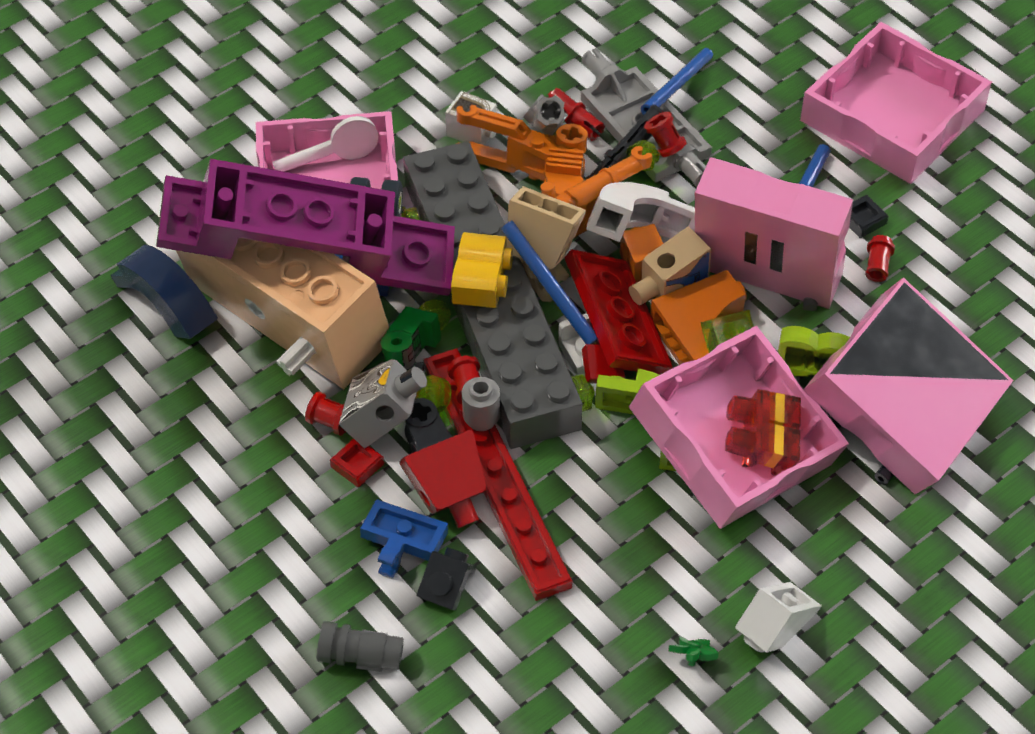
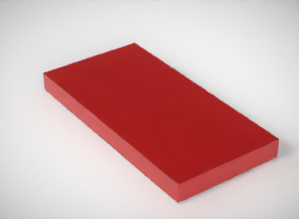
M571 249L564 258L608 366L635 372L638 369H643L659 375L673 369L646 304L637 305L629 293V287L635 284L636 281L628 262Z

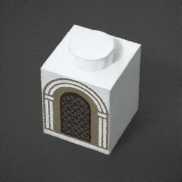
M461 91L445 112L446 136L461 142L474 141L475 143L485 145L488 139L494 138L497 133L472 125L460 124L456 120L457 106H462L463 111L469 112L470 106L475 105L478 108L497 113V104Z

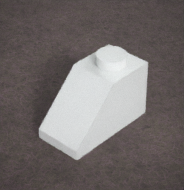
M791 582L763 587L759 589L735 628L745 635L744 641L750 647L767 653L783 648L819 611L821 605Z

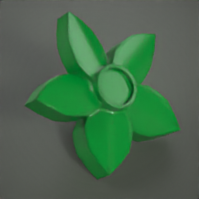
M679 636L678 645H669L668 652L686 654L687 665L691 667L696 665V660L698 659L701 661L716 660L719 653L716 649L710 647V640H687L682 636Z

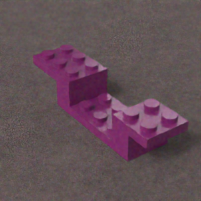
M210 158L203 182L165 176L156 247L231 259L239 238L343 255L345 262L373 279L376 284L449 296L453 276L455 226L394 216V191Z

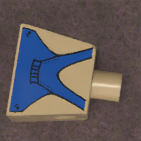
M689 226L645 256L642 261V280L629 287V293L637 305H642L649 300L652 301L657 297L709 277L711 248Z

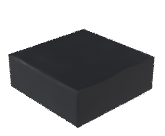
M865 195L853 201L849 228L859 238H862L886 225L889 216L868 195Z

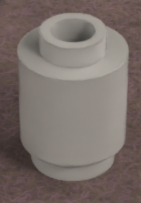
M487 377L472 378L462 388L463 418L472 429L476 431L489 430L500 418V389L495 381Z

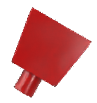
M472 429L404 456L399 461L403 471L431 514L449 508L457 528L479 520L471 498L487 491Z

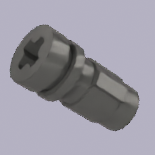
M323 621L318 641L317 661L331 663L332 660H336L337 665L343 666L345 662L357 663L356 668L382 672L383 668L399 670L404 638L382 632L353 630L351 625L343 624L342 628H340L338 623Z

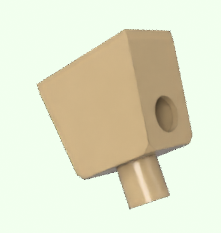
M523 186L509 200L508 222L513 220L550 270L555 269L567 254L586 210ZM507 238V248H513V256L522 259ZM523 261V267L527 276L535 279L536 276L525 261Z

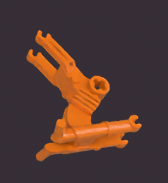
M475 105L470 106L469 112L463 111L462 106H457L456 120L460 124L472 125L508 136L507 152L470 141L478 163L510 173L521 170L527 173L528 177L532 180L540 179L544 181L540 186L541 193L586 210L575 237L588 231L586 229L588 220L604 186L610 183L622 182L651 166L652 153L642 155L643 147L637 146L631 150V156L609 168H603L598 174L583 180L585 159L583 157L586 152L588 133L582 126L565 124L556 130V135H546L531 130L523 120L481 109Z

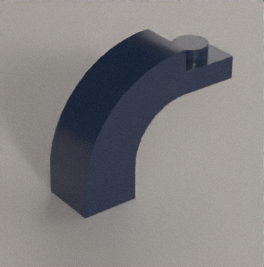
M143 245L117 263L119 270L110 275L117 287L133 288L146 296L160 312L175 337L191 339L218 319L211 305L188 274L169 256L153 246Z

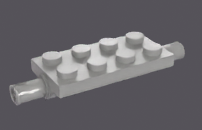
M594 48L592 52L596 56L587 51L582 57V64L594 74L596 81L591 87L581 91V102L585 104L599 121L605 124V128L620 142L642 118L641 106L658 89L636 66L624 71L615 64L611 65L601 52ZM667 100L660 108L664 112H671L674 117L672 123L678 134L683 136L687 143L682 150L674 155L663 158L657 152L659 146L652 136L643 146L642 155L652 153L651 166L644 171L656 183L682 170L697 187L706 168L702 160L711 156L712 147Z

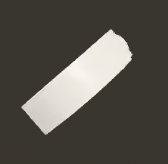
M632 182L610 183L601 189L586 229L620 242L626 228L655 224L660 235L671 239L688 226L694 231L695 207L669 198V192L652 186Z

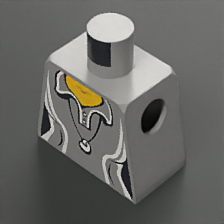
M391 359L353 377L339 425L363 448H366L411 415L417 391L427 385L425 374L418 367L406 370L397 360Z

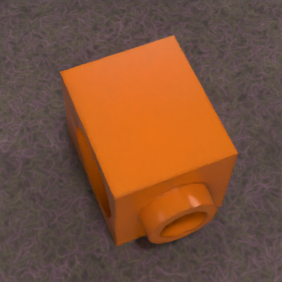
M655 224L626 230L620 240V256L622 260L628 262L636 283L642 280V261L645 256L664 244Z

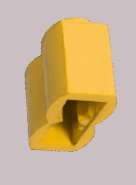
M463 232L452 276V304L496 308L499 297L506 296L508 277L504 275L505 270H511L513 262V248H507L506 236Z

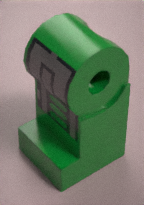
M406 306L381 339V350L385 357L383 362L393 359L397 360L406 370L415 367V359L426 345L436 347L441 340L438 314Z

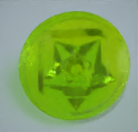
M583 374L571 376L583 404L582 412L591 410L592 400L595 395L594 387L586 380Z
M426 376L427 385L417 391L416 398H425L432 401L437 407L438 412L441 413L450 402L451 386L442 377Z

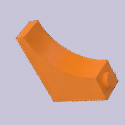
M725 270L652 300V320L660 338L679 365L684 362L700 359L711 352L710 347L716 336L727 325L743 317L744 303L747 299L746 291L742 283L735 281L729 271Z

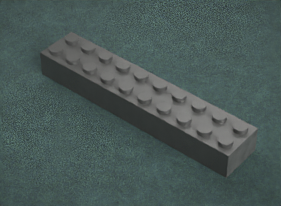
M469 141L403 157L405 186L418 219L455 226L453 271L463 232L506 236L501 230L505 223ZM513 256L511 270H505L504 275L508 277L507 292L505 297H499L496 308L453 304L473 357H476L480 362L479 372L481 377L490 378L499 386V422L510 449L582 430L583 405L522 262L516 256ZM450 292L449 296L452 301V293Z

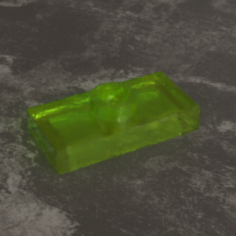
M749 310L701 322L709 353L719 344L754 327Z

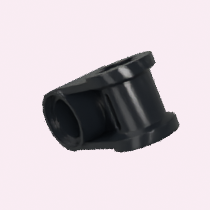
M416 398L411 415L405 420L404 428L405 438L412 453L452 437L446 429L435 404L425 398Z

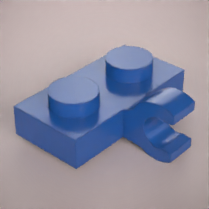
M376 499L360 528L361 538L384 545L378 557V562L382 563L378 573L394 578L399 569L403 553L429 561L432 551H439L448 534V523Z

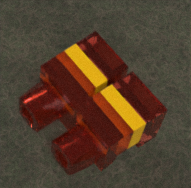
M757 389L752 398L734 395L727 405L726 418L730 421L743 423V429L737 427L730 428L725 439V451L742 456V467H753L759 464L770 467L771 474L775 476L795 466L800 460V430L798 429L801 427V397Z

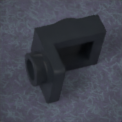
M449 547L446 548L445 553L432 551L416 596L451 610H456L469 573H475L477 566L468 563L469 555Z

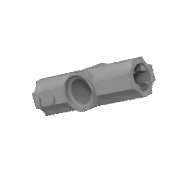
M541 94L523 118L528 121V127L531 130L546 135H553L568 114L564 112L565 103L555 95L546 98Z

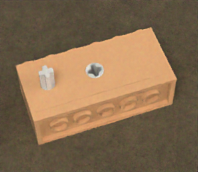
M244 238L238 239L231 259L176 250L185 272L203 293L287 350L276 362L289 376L294 375L306 363L344 390L351 383L352 378L357 376L382 351L380 342L389 326L376 282L335 254Z

